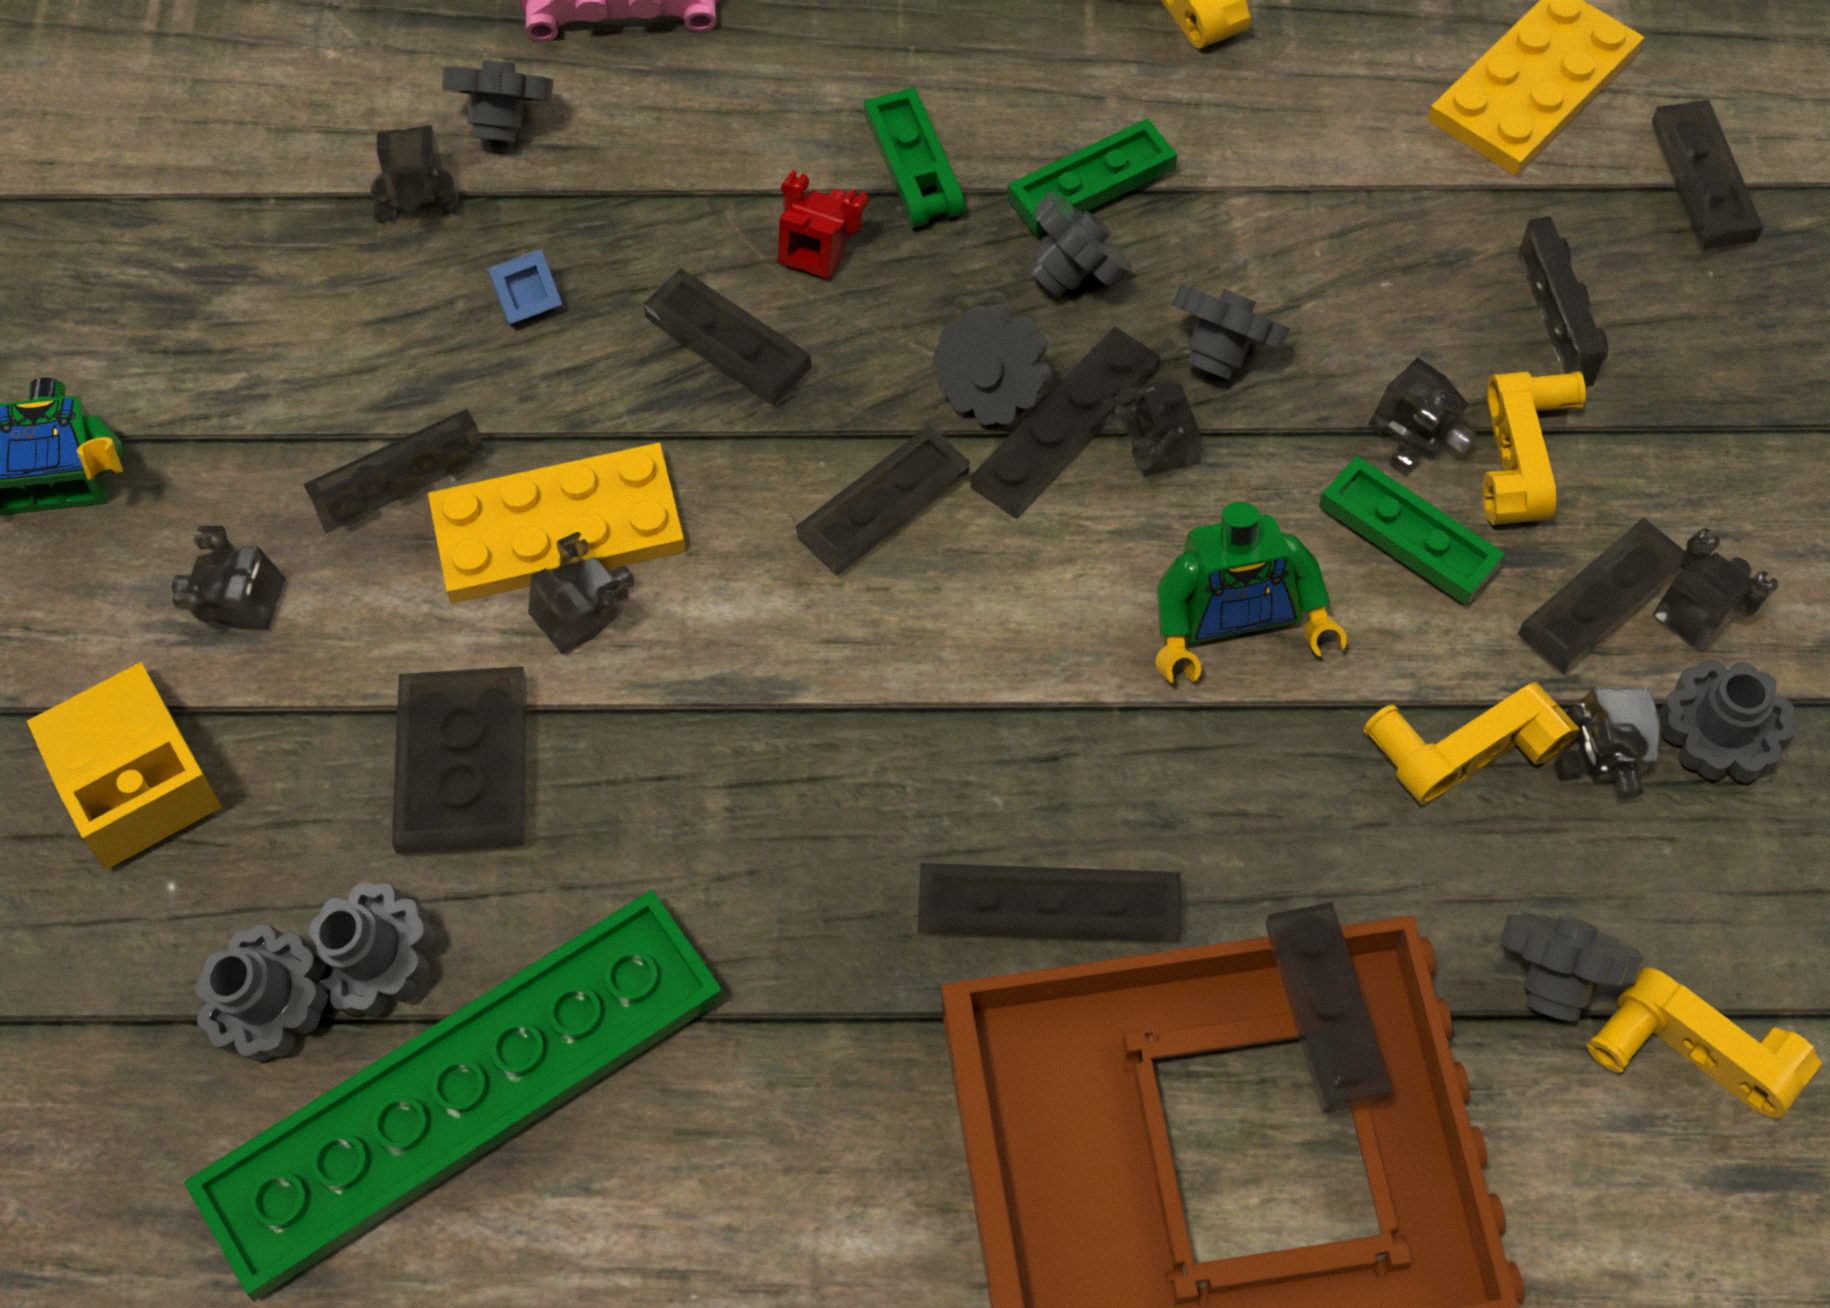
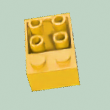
M142 662L27 720L61 799L82 839L105 870L222 808L221 803Z

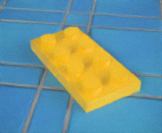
M1540 0L1431 106L1428 121L1517 176L1640 52L1645 37L1584 0Z
M660 442L428 492L446 592L451 604L686 552Z

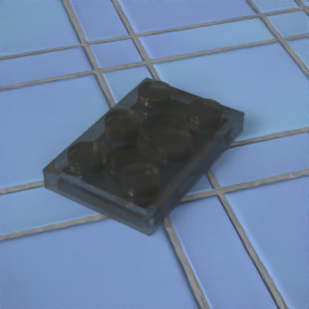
M523 666L399 674L392 845L396 854L525 846L527 677Z

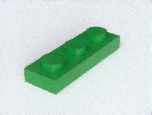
M1146 118L1009 183L1007 199L1037 236L1046 230L1041 226L1033 213L1036 211L1035 207L1049 191L1061 195L1074 208H1078L1085 213L1175 170L1178 154L1151 121Z
M1358 455L1354 457L1321 494L1319 507L1466 606L1500 568L1503 562L1504 552Z

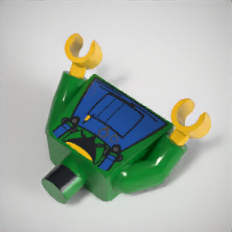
M49 377L37 378L31 381L29 385L27 401L0 403V516L107 504L108 496L103 472L113 470L117 474L124 471L120 462L125 452L122 442L100 416L87 413L80 398L65 396V385L57 379Z
M1234 502L1228 504L1222 511L1221 523L1197 527L1187 534L1183 553L1176 557L1157 585L1160 636H1166L1167 645L1157 654L1155 664L1158 672L1172 684L1173 665L1181 658H1184V673L1189 680L1195 682L1201 673L1199 659L1185 648V635L1190 644L1301 622V612L1307 611L1310 620L1305 625L1304 638L1316 655L1322 657L1321 651L1317 646V638L1325 630L1331 629L1334 631L1335 640L1342 650L1345 649L1347 644L1345 631L1334 618L1327 614L1325 605L1330 604L1318 560L1295 535L1281 533L1274 517L1267 514L1259 515L1258 509L1250 503Z

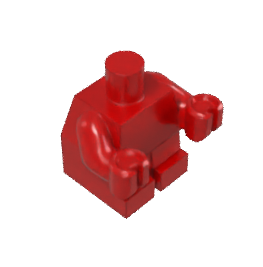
M791 171L781 185V191L784 194L783 206L785 211L779 221L777 262L829 279L842 260L848 237L859 233L862 228V213L869 203V198L863 192H861L859 197L856 196L857 190L853 189L848 194L842 190L834 189L829 195L811 190L801 197L809 186V178L803 173L798 178L796 177L797 171Z

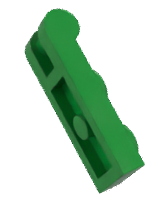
M913 87L864 100V116L901 199L910 228L927 225L929 218L945 214L947 218H952L965 214V202L962 191L916 88ZM936 186L938 193L922 196L920 189Z

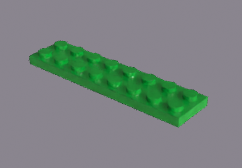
M651 889L183 1182L244 1291L255 1302L724 999L723 990Z

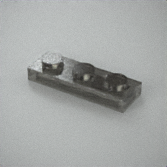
M1710 100L1657 107L1651 122L1702 248L1709 249L1757 242L1763 230V225Z
M1551 216L1529 219L1517 254L1564 374L1580 371L1585 381V387H1591L1594 385L1602 362L1606 361L1608 357L1606 334L1601 327H1596L1589 311L1587 288L1583 282L1577 281L1571 267L1569 244L1564 237H1559Z
M682 268L643 303L645 318L774 405L812 368L811 354Z
M465 409L303 485L325 533H328L341 526L355 524L367 514L396 500L408 499L414 496L420 489L447 476L461 474L470 469L475 463L486 459V454L478 427L469 411Z
M928 425L796 525L797 538L837 576L969 474L970 461L931 425Z
M1643 517L1522 623L1518 635L1565 674L1685 567L1690 554Z
M1333 902L1268 915L1265 927L1322 1114L1389 1100L1393 1089Z

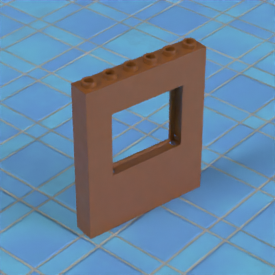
M1414 915L941 984V1010L990 1307L1519 1308L1518 1305L1524 1302V1287L1521 1274L1514 1261H1506L1500 1236L1505 1234L1503 1207L1496 1193L1488 1194L1482 1168L1487 1166V1150L1484 1137L1479 1127H1470L1464 1104L1469 1101L1467 1074L1461 1062H1453L1447 1041L1452 1036L1450 1011L1443 998L1436 999L1431 981V976L1435 974L1433 948L1428 937L1420 938ZM1332 1033L1381 1235L1194 1264L1152 1060ZM1387 1254L1385 1258L1376 1260L1375 1255ZM1183 1264L1185 1267L1186 1276H1183ZM1209 1281L1208 1285L1197 1288L1196 1283Z

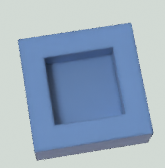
M540 249L486 269L508 324L562 305L545 256Z

